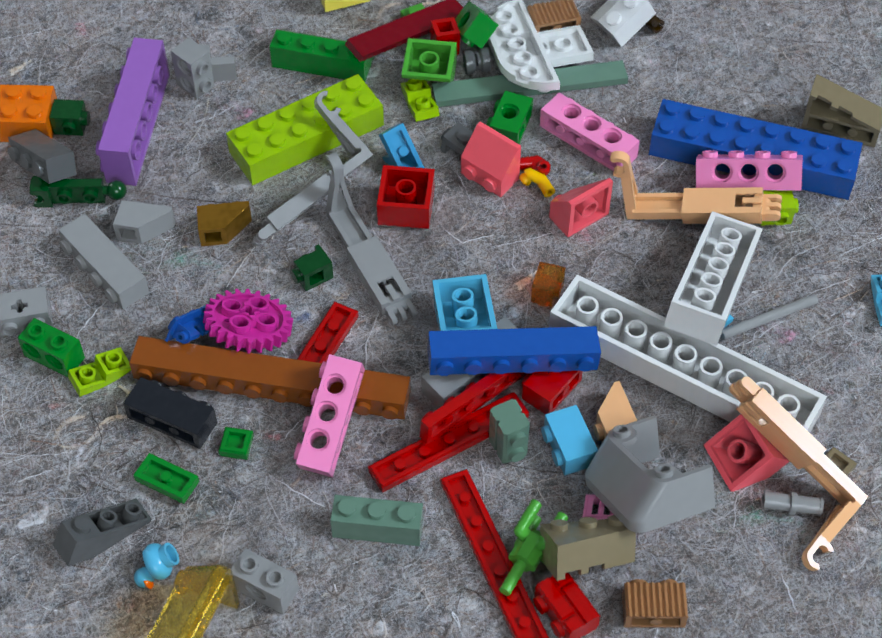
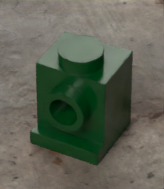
M319 244L314 246L315 251L304 254L295 260L294 268L290 270L296 284L300 283L305 291L334 278L332 261Z

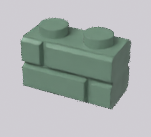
M513 399L494 406L490 410L489 442L494 450H496L500 461L505 464L518 462L528 453L527 445L530 422L525 414L522 413L518 402Z

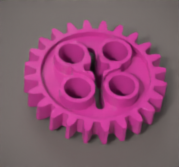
M235 289V294L226 290L224 296L216 294V299L210 298L209 304L205 306L203 323H205L204 329L209 331V337L217 336L216 343L225 341V348L233 345L236 346L237 352L241 348H246L247 353H251L252 349L262 353V348L272 351L273 345L280 348L282 342H287L288 337L291 336L293 318H291V311H286V304L279 305L280 299L270 300L271 294L261 296L259 290L255 294H251L249 289H246L245 293Z

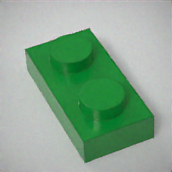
M151 453L147 455L133 475L136 482L182 504H185L199 483L197 475Z

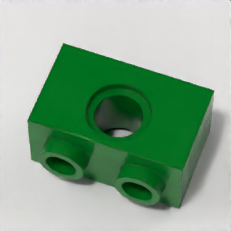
M470 1L466 3L455 19L460 31L461 40L470 47L477 45L481 49L499 26L486 12Z
M504 91L501 100L497 99L495 103L494 116L488 118L486 125L520 144L532 116L533 98Z

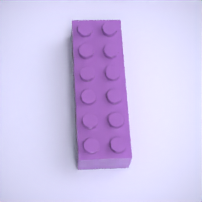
M134 38L131 47L127 49V61L121 67V79L114 89L115 98L109 104V116L102 125V138L96 143V155L100 157V170L104 172L106 183L118 180L125 185H137L170 76L163 40Z

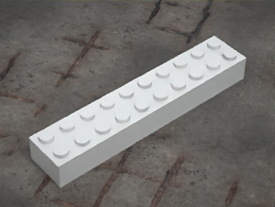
M576 275L550 311L549 328L597 326L601 358L729 422L740 415L736 408L741 403L730 393L729 386L746 376L750 377L760 388H764L809 433L818 420L827 398L826 395L719 343L716 346L663 327L666 317L579 275Z

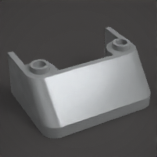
M655 415L626 425L615 426L609 431L585 471L586 486L628 530L635 533L649 532L716 508L713 467L710 464L685 473L680 472L670 464H660L650 470L642 464L660 457L658 425Z

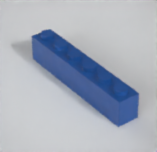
M597 326L429 331L427 351L430 375L448 376L456 374L477 375L551 371L587 372L598 370L601 357Z

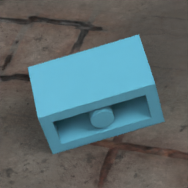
M574 405L545 414L541 433L546 443L550 442L555 465L561 467L564 475L587 469L598 449L578 406Z

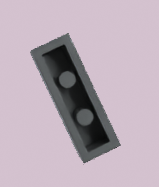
M37 129L8 137L10 145L8 147V154L10 159L50 184L77 175L74 152Z

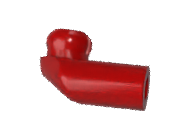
M538 155L521 157L520 170L532 168L544 175L549 174L551 170L550 163Z

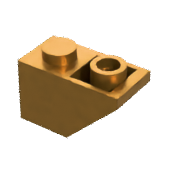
M249 201L197 206L198 233L201 247L228 244L252 221Z

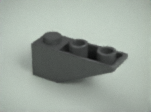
M137 498L61 521L53 546L67 566H71L96 557L151 522L152 518Z

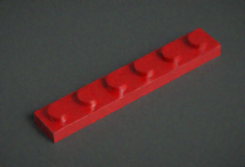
M488 373L478 382L470 383L462 393L456 397L448 398L443 406L423 416L419 437L428 444L528 373Z

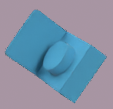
M398 123L379 134L387 152V155L382 157L387 165L424 168L404 123Z

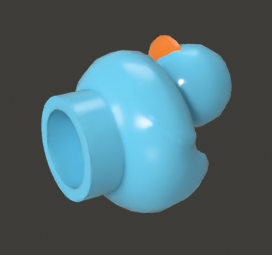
M151 543L147 545L142 551L146 567L136 570L134 582L139 587L152 589L155 579H166L171 574L173 566L179 563V555L174 546L170 543L163 545Z

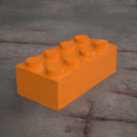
M0 85V142H9L8 137L34 129L53 138L54 132L49 116L54 99H57L54 86Z

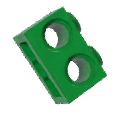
M33 318L18 336V341L25 357L68 377V370L78 367L85 359L79 339L36 318Z

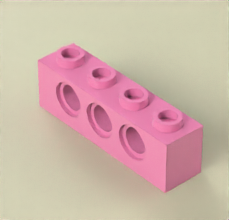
M558 93L541 109L540 127L614 171L616 166H623V164L611 162V152H626L630 156L631 163L638 156L640 140L561 93Z
M715 150L702 151V154H698L696 158V188L763 187V190L801 191L803 155H797V151H782L781 155H771L770 151H755V155H744V151L740 150L729 151L728 155L718 154V151ZM726 164L730 168V173L721 175L717 172L716 166ZM746 164H752L756 168V173L746 175L742 171V167ZM778 164L782 167L783 172L780 175L774 176L770 174L769 166Z
M330 354L327 362H322L319 371V378H322L319 389L315 388L312 393L311 405L314 406L311 415L305 417L302 432H305L303 442L297 444L294 452V459L297 460L296 465L300 469L333 478L365 372L361 362ZM336 382L344 384L340 393L332 394L329 392L332 384ZM325 410H335V416L332 420H321V415ZM317 437H326L327 443L323 448L316 449L313 447V442Z

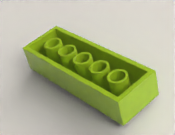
M359 74L226 132L229 153L252 186L342 145L314 106L315 98L322 91H328L325 99H322L326 108L329 111H334L336 107L341 108L338 115L358 137L384 126L383 104Z

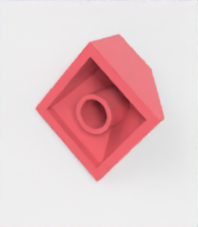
M604 179L572 189L563 195H557L550 201L549 218L567 237H570L609 214L612 179Z
M741 414L703 445L727 487L732 492L770 478L790 462Z

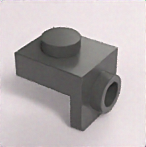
M457 122L452 128H447L441 136V151L446 153L451 148L459 155H462L473 131L460 122Z

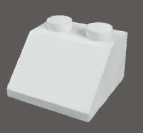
M607 0L590 18L622 47L656 12L648 0Z

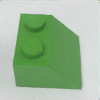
M408 38L401 78L440 82L454 81L457 65V42Z

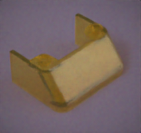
M219 564L187 566L184 570L181 569L176 575L174 589L147 638H202L220 603L238 609L240 605L232 570Z

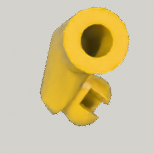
M527 168L524 170V173L520 174L519 179L525 186H529L533 181L545 197H550L555 193V189L546 175L532 168Z

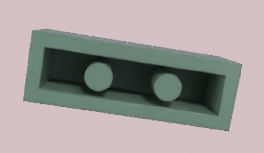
M335 495L330 520L332 538L420 546L423 527V503Z

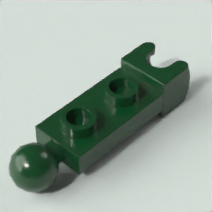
M33 176L30 182L29 193L35 196L34 207L43 208L53 207V203H105L106 196L118 201L125 197L127 188L123 182L118 180L112 181L108 185L103 184L102 178L63 179L49 184L41 178Z

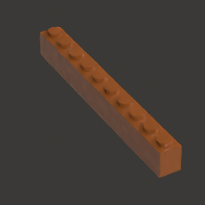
M138 336L129 362L133 378L138 380L142 377L149 381L156 380L169 386L181 385L192 387L196 390H214L222 394H240L253 399L266 398L279 403L292 402L306 407L314 406L311 405L312 393L315 388L319 389L322 378H319L322 363L243 351L237 352L236 350L190 343L182 344L177 341L166 342L163 339ZM365 370L353 412L359 415L383 416L390 420H405L411 393L410 376ZM340 382L332 384L329 392L332 394L340 393L344 384Z

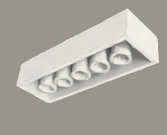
M712 211L671 301L663 327L717 346L763 229Z

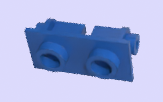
M205 306L173 318L168 325L169 332L165 341L168 342L176 339L179 343L187 344L199 338L200 335L208 334L209 331L204 329L205 323H203Z

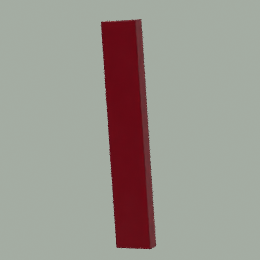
M444 0L347 39L345 45L361 62L407 43L408 38L417 39L429 34L431 20L451 17L456 19L463 7L457 0Z

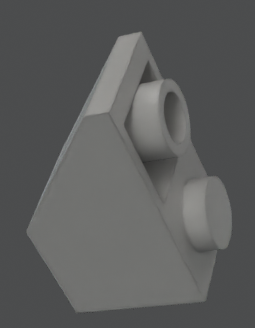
M121 200L113 227L118 241L143 244L174 228L176 223L172 207Z

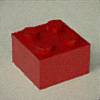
M383 165L377 199L378 225L429 229L435 191V169Z

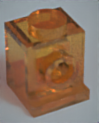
M540 261L532 284L531 302L544 307H552L554 297H560L562 287L564 286L566 267Z

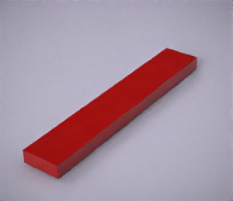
M512 392L469 414L428 444L420 439L369 465L368 472L383 493L489 438L490 410L492 407L513 399L518 402L522 413L527 418L529 417V411L516 393Z

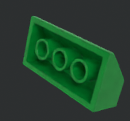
M276 30L269 46L272 67L343 80L359 74L363 81L366 82L374 57L359 62L345 45L347 40L289 30Z

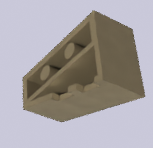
M816 74L801 129L862 142V145L875 148L882 126V107Z
M615 515L608 516V519L597 520L592 517H583L579 521L574 522L557 519L550 521V524H540V535H542L545 541V549L542 550L541 560L557 581L565 579V573L578 570L580 575L589 573V567L602 564L601 568L607 569L635 562L636 533L628 530Z

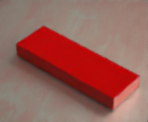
M334 301L297 360L316 363L327 362L329 354L334 355L359 317L358 311Z

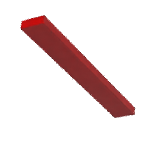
M465 469L441 478L440 484L513 638H549L521 579H519L510 596H506L499 591L514 564L509 560V554L468 470Z

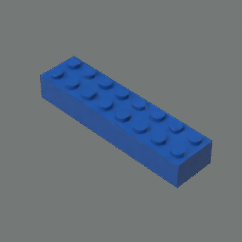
M662 99L651 136L649 155L696 166L698 154H702V151L715 150L718 151V154L728 155V152L733 150L744 151V155H755V151H770L771 155H781L782 151H797V155H803L802 190L849 200L856 178L863 143ZM726 164L716 166V170L730 173V168ZM746 164L742 167V171L746 175H753L756 173V168L752 164ZM773 164L768 168L770 174L774 176L780 175L783 172L782 167L778 164Z

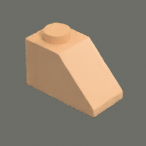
M620 381L613 383L597 413L596 424L593 425L597 441L601 440L602 443L609 431L615 426L637 421Z

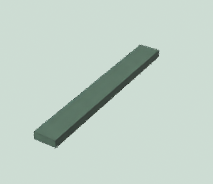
M623 60L555 68L554 70L560 81V90H551L547 93L516 85L508 81L504 75L432 84V92L437 106L445 107L501 100L504 91L524 96L628 84V75Z

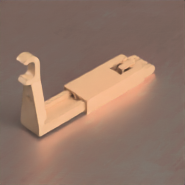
M623 151L611 152L610 161L623 164V166H616L614 168L613 176L621 178L627 220L682 219L683 224H707L712 211L748 224H762V221H778L781 218L782 196L779 194H764L763 187L684 188L683 193H638L630 156Z
M743 377L729 386L730 393L741 402L736 410L798 470L804 468L841 504V506L836 505L819 532L802 553V562L808 570H820L819 564L813 560V554L818 547L823 553L834 551L830 542L861 507L868 496L824 454L826 448L764 388H760L750 377Z

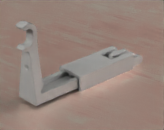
M322 91L315 98L314 106L328 123L348 155L354 156L343 164L344 178H346L366 163L373 154L340 118L338 113L341 111V108L336 107L334 111H329L326 108L322 99H325L328 91ZM325 173L269 214L259 224L261 230L252 238V243L255 246L261 245L326 197L329 190L330 176H327Z
M336 152L326 155L332 168L327 170L330 176L326 215L347 248L348 260L380 313L387 316L392 326L398 324L396 314L402 322L408 320L406 310L411 317L417 316L416 308L412 304L411 290L378 237H372L352 205L353 203L344 181V168L339 155ZM387 281L389 284L385 286L386 293H389L387 297H385L378 285L381 282L386 284Z

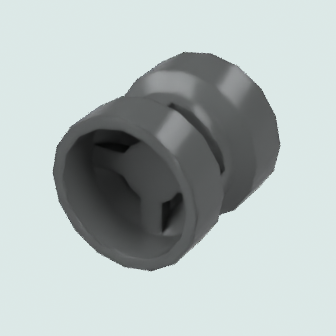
M487 47L479 48L478 51L474 52L472 50H463V65L466 75L474 74L478 70L482 72L491 71L490 54Z

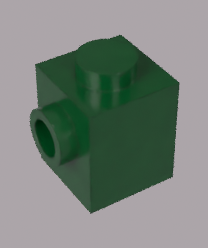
M54 99L49 119L54 134L84 136L85 128L90 125L91 117L90 112L86 111L84 100Z

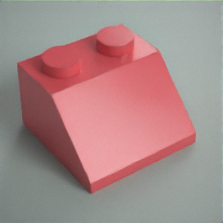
M479 122L461 155V174L467 179L483 186L488 192H493L502 197L519 180L521 145L486 124Z

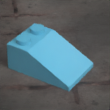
M486 274L432 280L434 307L439 331L497 329Z

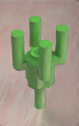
M535 499L531 500L514 528V534L518 538L509 555V560L514 565L499 589L506 596H510L524 571L534 572L540 561L542 562V550L545 549V541L542 535H540V531L536 530L542 520L537 515L542 505ZM558 512L554 520L567 521L568 516L563 512Z

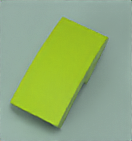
M409 79L407 82L400 83L407 105L416 122L440 116L439 107L431 96V88L426 80Z
M121 347L96 354L93 363L68 370V378L79 397L115 382L129 373L131 368L129 360Z

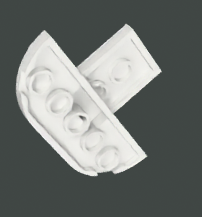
M523 0L508 1L498 6L497 12L492 16L489 15L499 25L488 40L489 46L501 73L508 81L516 85L538 90L542 93L560 90V81L554 68L593 60L594 52L580 25L537 32Z

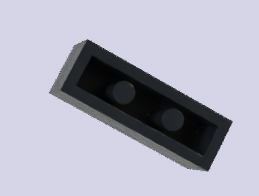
M141 377L123 402L127 418L201 449L217 424L215 410L209 403L189 398L182 391L170 390L156 380L149 381Z

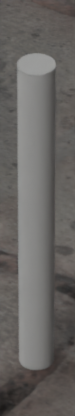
M815 294L726 327L723 329L721 339L731 338L818 304V298Z

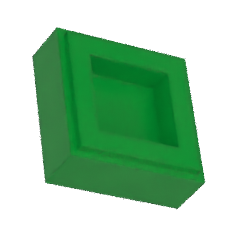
M225 427L219 447V456L247 460L254 437L253 431Z

